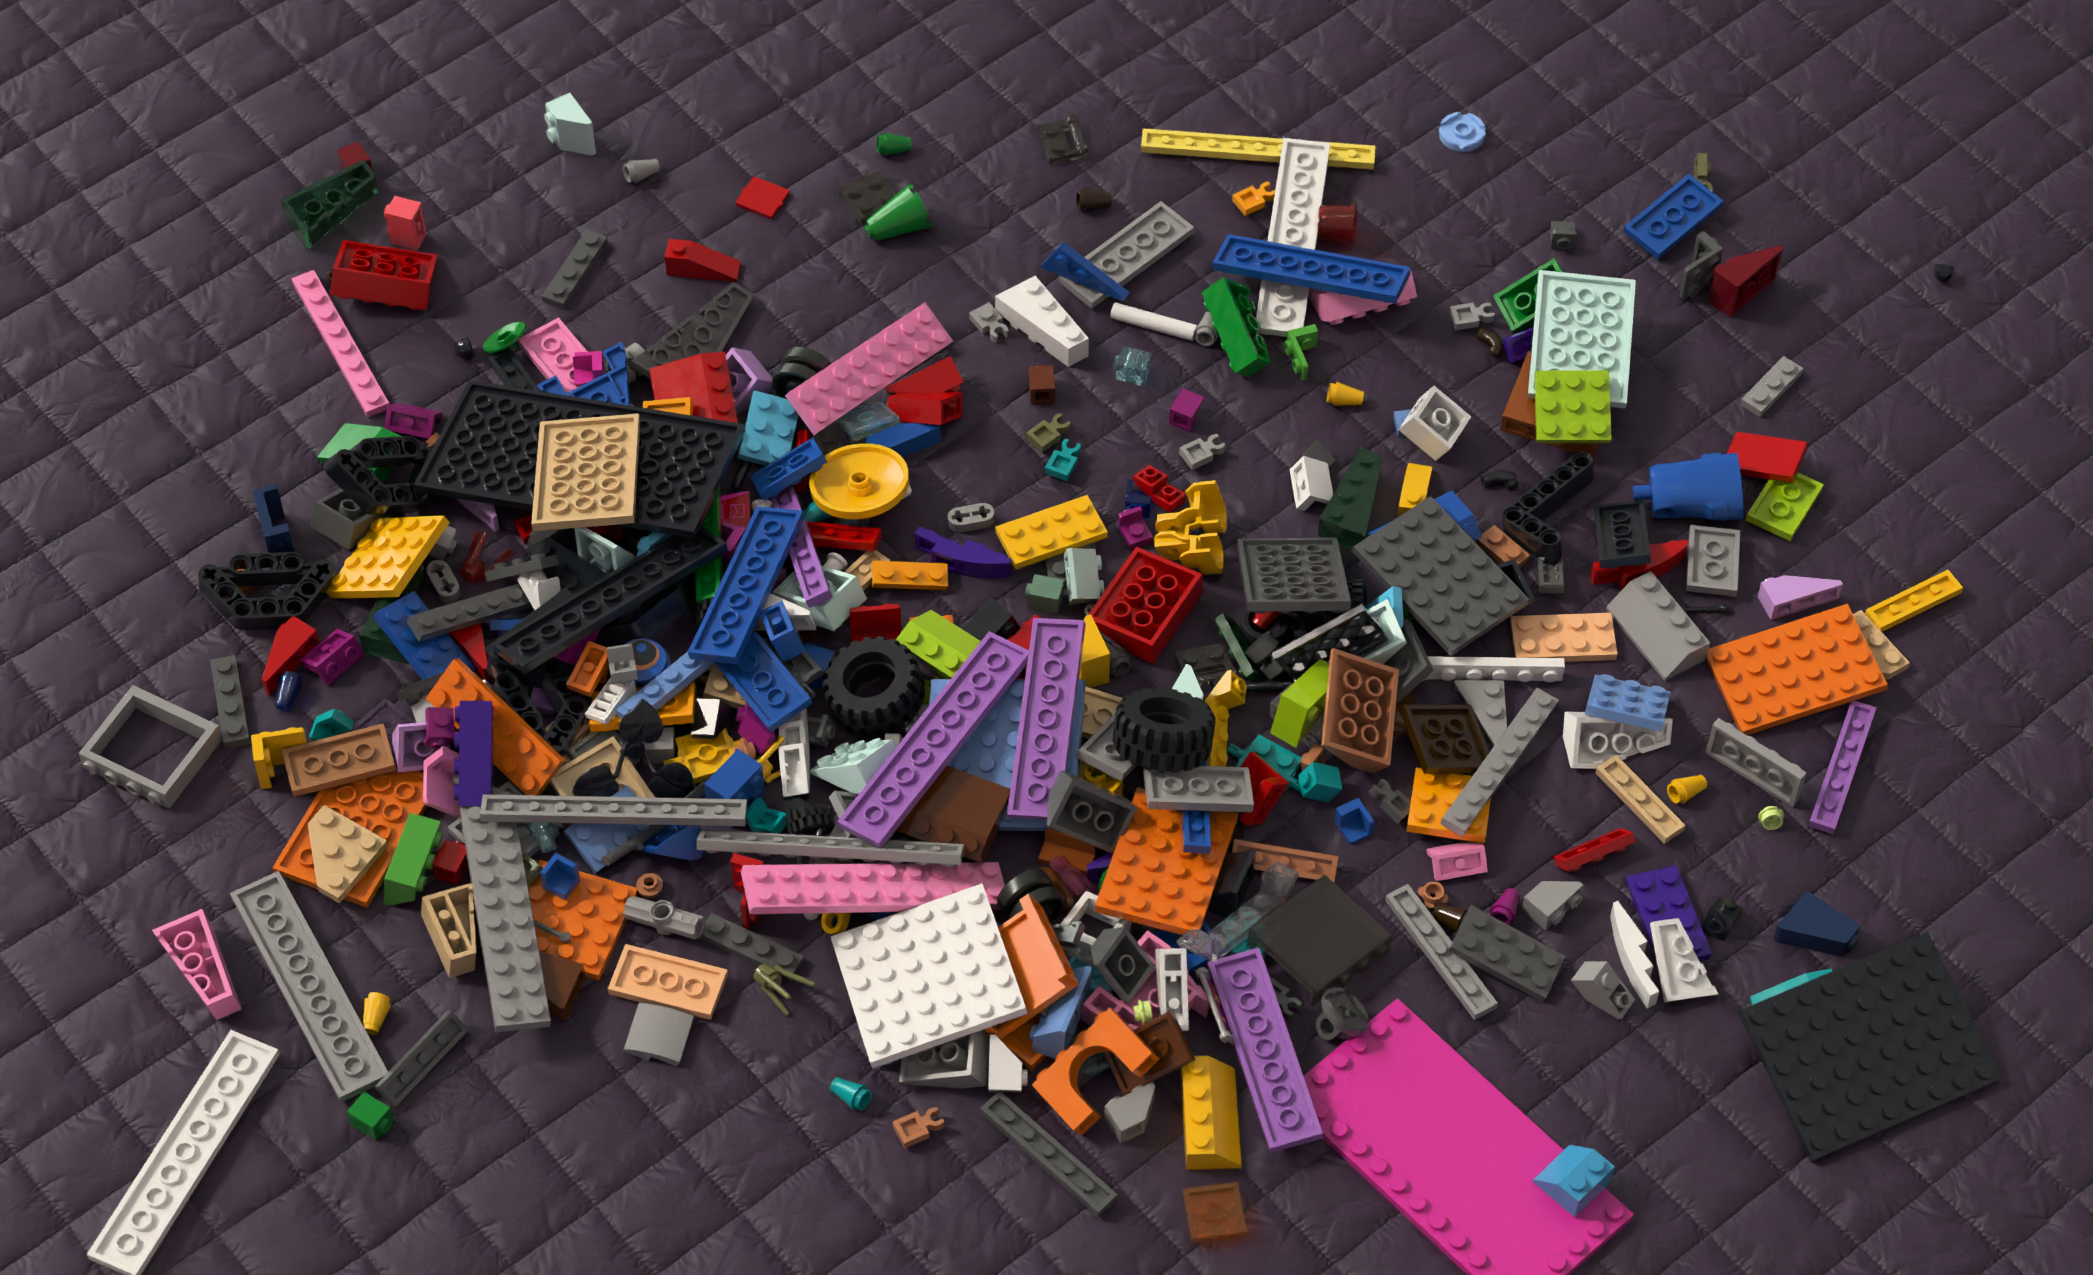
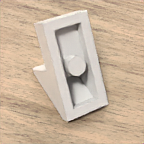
M542 569L522 573L517 579L534 610L561 591L559 578L548 579Z

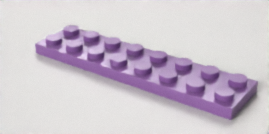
M1033 618L1007 811L1009 818L1047 820L1049 793L1060 771L1067 772L1086 627L1084 620Z
M1260 948L1208 962V968L1231 1035L1234 1036V1046L1270 1153L1322 1139L1323 1132Z

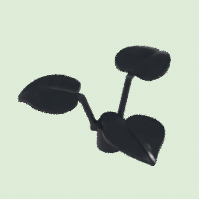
M641 699L622 718L619 724V732L624 748L620 750V757L615 772L612 774L611 769L606 765L590 768L575 782L572 794L574 796L611 797L619 791V784L615 779L620 774L625 756L631 759H638L642 756L645 759L651 772L656 776L649 782V788L657 798H684L694 790L691 771L681 763H668L660 769V772L655 769L647 755L644 742H656L663 733V724L655 708L646 700Z

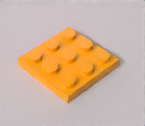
M1416 767L1406 832L1485 843L1491 798L1465 835L1461 837L1442 826L1440 822L1472 776L1457 773L1424 774L1422 768Z

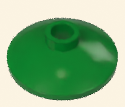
M514 322L494 332L484 342V351L486 353H494L507 348L511 350L516 348V342L526 331L525 323Z

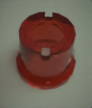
M1352 202L1350 206H1344L1343 203L1338 205H1320L1318 218L1321 219V222H1318L1317 226L1318 240H1332L1339 243L1341 241H1348L1349 245H1355L1358 220L1357 203Z

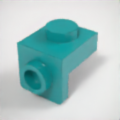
M332 709L316 716L309 738L317 741L344 734L352 730L354 721L348 718L344 712Z
M756 798L747 809L746 822L752 832L780 834L787 825L785 819L787 813L769 809L762 798Z

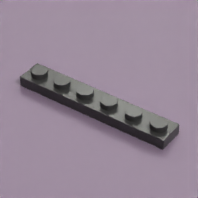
M518 583L409 616L407 624L420 642L529 609L533 606Z
M998 1091L980 1108V1113L1097 1217L1118 1200L1116 1192L1001 1091Z

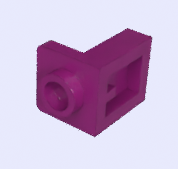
M1141 506L1126 509L1118 514V530L1129 550L1153 543V536L1143 520Z

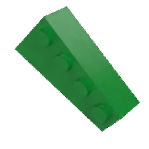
M1223 277L1201 292L1205 300L1204 306L1210 312L1213 319L1212 325L1221 338V347L1229 357L1231 370L1235 374L1249 378L1270 364L1265 340L1258 334V330L1261 329L1260 322L1252 313L1256 310L1253 301L1249 302L1250 286Z

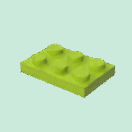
M1798 472L1793 483L1769 479L1749 510L1745 521L1791 541L1822 492L1824 484Z

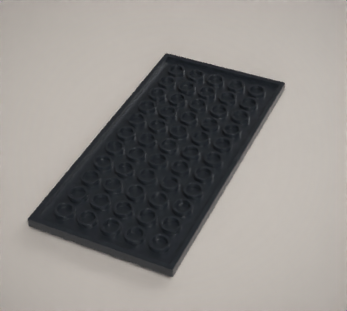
M469 380L413 485L415 492L533 511L540 422L639 414L640 435L634 523L616 525L695 539L742 440L745 426L741 423Z

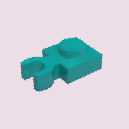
M1065 439L1062 442V452L1054 450L1045 466V474L1068 481L1077 465L1080 443H1077L1075 448L1070 449L1068 448L1069 439Z

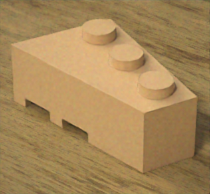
M469 883L422 897L421 916L448 977L451 978L475 971L476 939L472 884Z

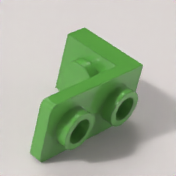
M1315 324L1288 330L1287 341L1284 342L1286 354L1292 357L1293 370L1296 374L1299 373L1302 381L1307 380L1308 364L1302 350H1308L1317 346L1318 329Z

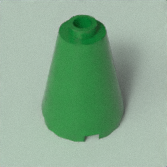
M912 184L907 185L866 220L867 225L864 226V229L870 239L875 238L876 241L933 226L931 221L926 222V218L929 215L918 193L912 194L910 191L913 189Z

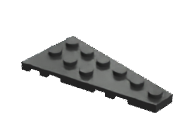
M733 282L706 305L700 307L693 315L687 317L670 330L654 345L648 347L641 355L631 360L628 365L650 378V368L700 353L721 352L754 294Z

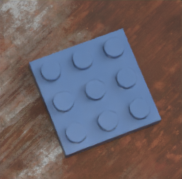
M1595 674L1585 715L1662 732L1671 691H1666L1660 686L1649 687L1640 685L1639 682L1634 680L1622 681L1615 679L1611 675Z

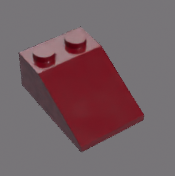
M1776 246L1733 257L1724 264H1719L1713 271L1714 278L1709 288L1711 292L1708 302L1731 318L1776 280L1783 247Z

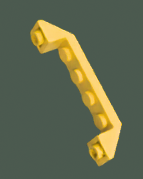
M1232 670L1224 674L1205 700V703L1209 705L1216 718L1212 751L1207 759V766L1226 767L1228 760V709L1245 703L1246 682Z

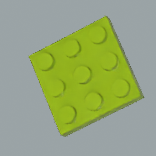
M1535 370L1536 443H1611L1609 370Z

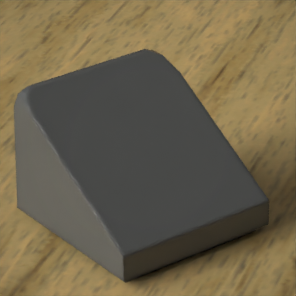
M1317 440L1302 455V457L1306 456L1326 462L1329 469L1336 463L1333 456Z

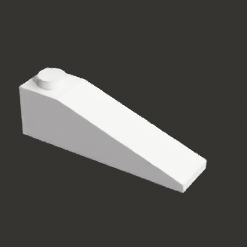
M1565 712L1563 740L1570 767L1596 769L1615 755L1624 760L1626 757L1640 752L1645 753L1670 745L1673 719L1665 718L1662 732L1585 715V712Z

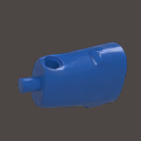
M1705 453L1700 456V459L1657 464L1649 467V485L1632 486L1633 501L1651 500L1652 515L1656 518L1743 520V493L1737 453Z

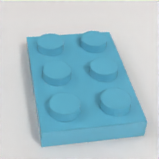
M753 391L738 459L767 466L790 452L799 414L788 399Z

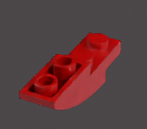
M1672 540L1668 543L1649 544L1651 563L1640 566L1628 565L1614 569H1600V561L1594 562L1590 576L1592 584L1617 582L1619 589H1624L1630 581L1650 571L1658 578L1675 568L1686 558L1688 540Z

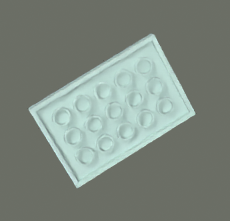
M1539 270L1528 398L1535 399V370H1609L1610 407L1626 408L1636 280Z

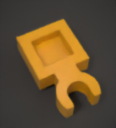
M1265 182L1257 190L1250 186L1233 194L1232 201L1247 216L1264 208L1265 201H1273L1276 190L1266 192L1270 190V183Z

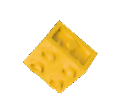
M292 727L281 731L262 732L251 735L253 759L261 789L272 788L271 777H275L274 766L285 764L281 750L307 743L303 727Z

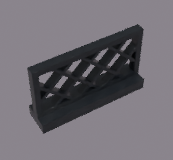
M1361 604L1278 649L1272 655L1274 660L1295 682L1319 659L1330 664V654L1333 648L1361 656L1387 642L1389 639L1378 617H1373Z

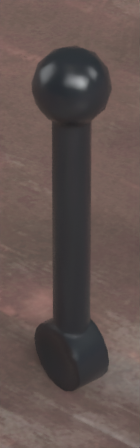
M1726 604L1716 607H1685L1684 605H1679L1684 612L1720 611L1725 614L1729 610Z

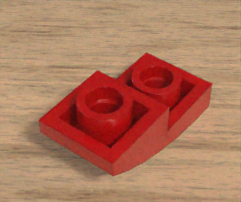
M1151 465L1146 466L1133 476V481L1153 502L1169 513L1186 502V493L1168 484V475Z

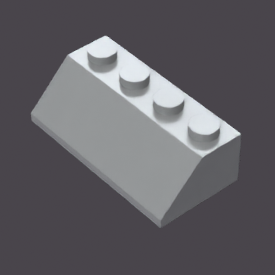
M1651 571L1630 581L1606 606L1608 613L1612 614L1613 619L1664 681L1706 660L1710 642Z

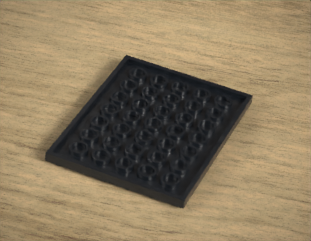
M1928 932L1753 1004L1738 1012L1810 1162L2002 1079Z

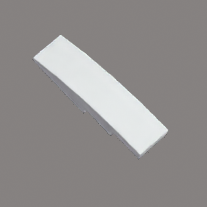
M805 708L779 727V737H785V740L778 747L784 798L810 794L809 733L807 708Z
M1616 901L1613 903L1610 915L1614 941L1628 978L1648 1009L1656 1005L1659 990L1650 979L1653 965L1644 954L1647 940L1621 904Z

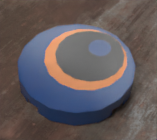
M641 638L624 644H632L638 676V679L634 680L635 685L637 683L647 685L666 669L667 659L665 651L655 641Z

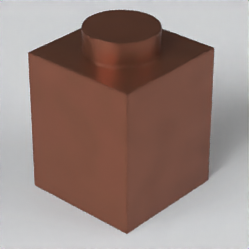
M1053 365L1029 367L1031 405L1055 403Z

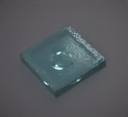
M881 400L848 412L838 419L837 423L848 435L857 441L900 424V420L897 414Z

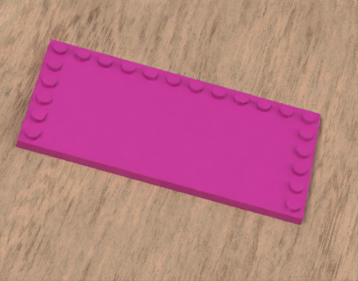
M1398 998L1367 1023L1368 1028L1361 1035L1348 1038L1303 1076L1323 1132L1322 1139L1467 1275H1570L1633 1219L1634 1214L1606 1188L1574 1217L1534 1184L1533 1179L1564 1150Z

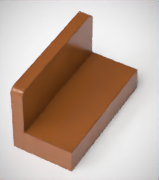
M1046 828L1045 842L1038 858V864L1087 877V865L1096 859L1097 847L1056 829Z

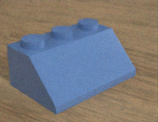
M1084 966L1072 969L1079 985L1055 1001L1047 1017L1043 1018L1038 1015V1018H1041L1038 1025H1033L1029 1039L1033 1040V1052L1056 1059L1061 1051L1068 1049L1081 1018L1083 1003L1090 997L1092 967Z

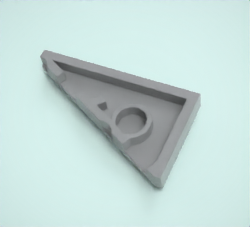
M1455 680L1454 690L1461 694L1465 700V705L1472 706L1481 731L1484 735H1488L1494 747L1507 729L1504 680Z

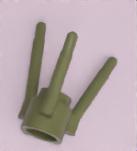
M763 963L756 969L754 980L761 985V990L772 999L784 1015L788 1016L789 1011L772 991L776 990L786 999H791V995L780 986L782 982L781 975L811 987H815L816 983L784 970L779 965L772 967L768 963Z

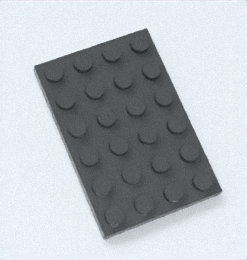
M1431 496L1353 546V553L1387 589H1390L1392 586L1402 588V605L1450 656L1528 605L1529 598Z
M1337 538L1237 539V550L1247 611H1252L1256 614H1263L1267 611H1278L1284 614L1291 613L1292 611H1304L1306 613H1316L1318 611L1341 613L1343 611H1350L1351 600Z

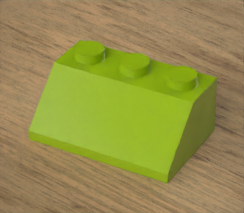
M933 610L910 620L896 639L900 644L906 645L910 649L917 662L944 679H951L981 642Z

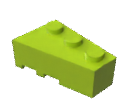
M1319 659L1281 694L1270 733L1297 748L1325 712L1329 674L1328 662Z

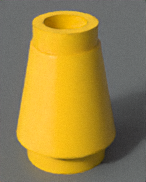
M1336 382V384L1330 383L1327 402L1332 403V406H1361L1364 391H1359L1339 382Z
M1701 774L1673 779L1667 786L1668 796L1672 802L1684 804L1706 789L1707 781Z
M371 992L368 998H365L363 1027L368 1034H378L391 1007L389 1003L390 998L384 994Z

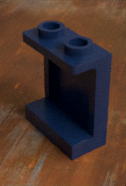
M277 485L253 490L268 553L294 552L288 524L274 527L271 524L272 521L285 518Z

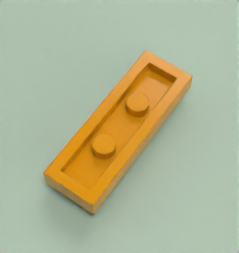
M873 561L871 564L872 588L947 591L948 567L946 563Z

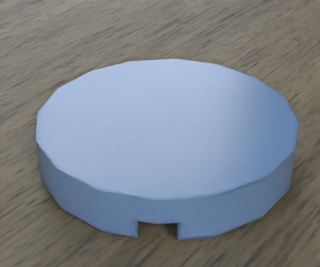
M1455 112L1447 115L1442 120L1439 128V137L1442 143L1451 150L1469 152L1483 144L1485 124L1474 114L1467 113L1465 115L1461 114V112Z

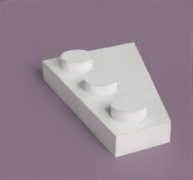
M1679 918L1651 922L1650 926L1664 1003L1717 995L1718 992L1711 985L1706 975L1707 971L1703 964H1700L1693 950V945Z

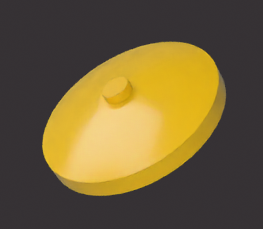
M868 443L848 445L830 452L824 456L827 463L823 464L819 471L811 473L809 479L811 496L815 504L824 512L844 519H864L882 514L897 505L903 499L909 487V472L904 459L888 447Z

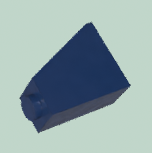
M1806 891L1777 925L1773 939L1779 943L1842 957L1848 949L1852 951L1858 944L1860 937L1857 935L1861 925L1809 891Z

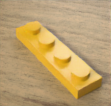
M1946 570L1866 609L1865 615L1883 632L1961 594L1963 587L1952 573Z

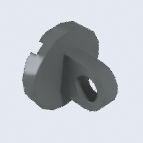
M1333 987L1322 996L1321 1004L1324 1012L1317 1019L1316 1030L1323 1039H1336L1343 1033L1348 1036L1357 1037L1368 1028L1366 1022L1369 1019L1364 1006L1352 994L1348 996L1343 993L1345 990L1342 988ZM1327 1020L1334 1026L1332 1033L1327 1029Z

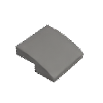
M639 1003L623 1051L647 1061L654 1057L677 1066L680 1063L694 1016L664 1006Z

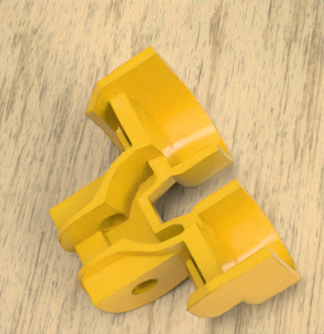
M1216 480L1193 483L1185 491L1190 508L1177 513L1157 515L1155 530L1158 534L1154 537L1155 549L1159 556L1168 560H1181L1184 567L1189 569L1198 568L1203 575L1222 574L1224 569V553L1218 534L1225 533L1227 529L1225 502ZM1202 528L1206 534L1199 536L1191 535V531Z

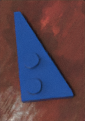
M1064 241L1041 265V268L1121 301H1124L1130 293Z

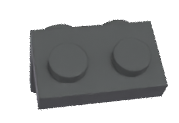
M1705 231L1697 235L1692 263L1683 271L1679 297L1682 300L1689 296L1693 297L1700 289L1707 285L1710 286L1714 278L1713 271L1721 264L1723 248Z

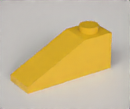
M1408 463L1397 518L1427 499L1432 473L1431 466Z

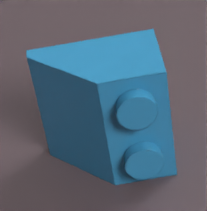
M1569 1145L1533 1179V1183L1571 1215L1576 1217L1611 1183L1615 1166L1594 1149Z

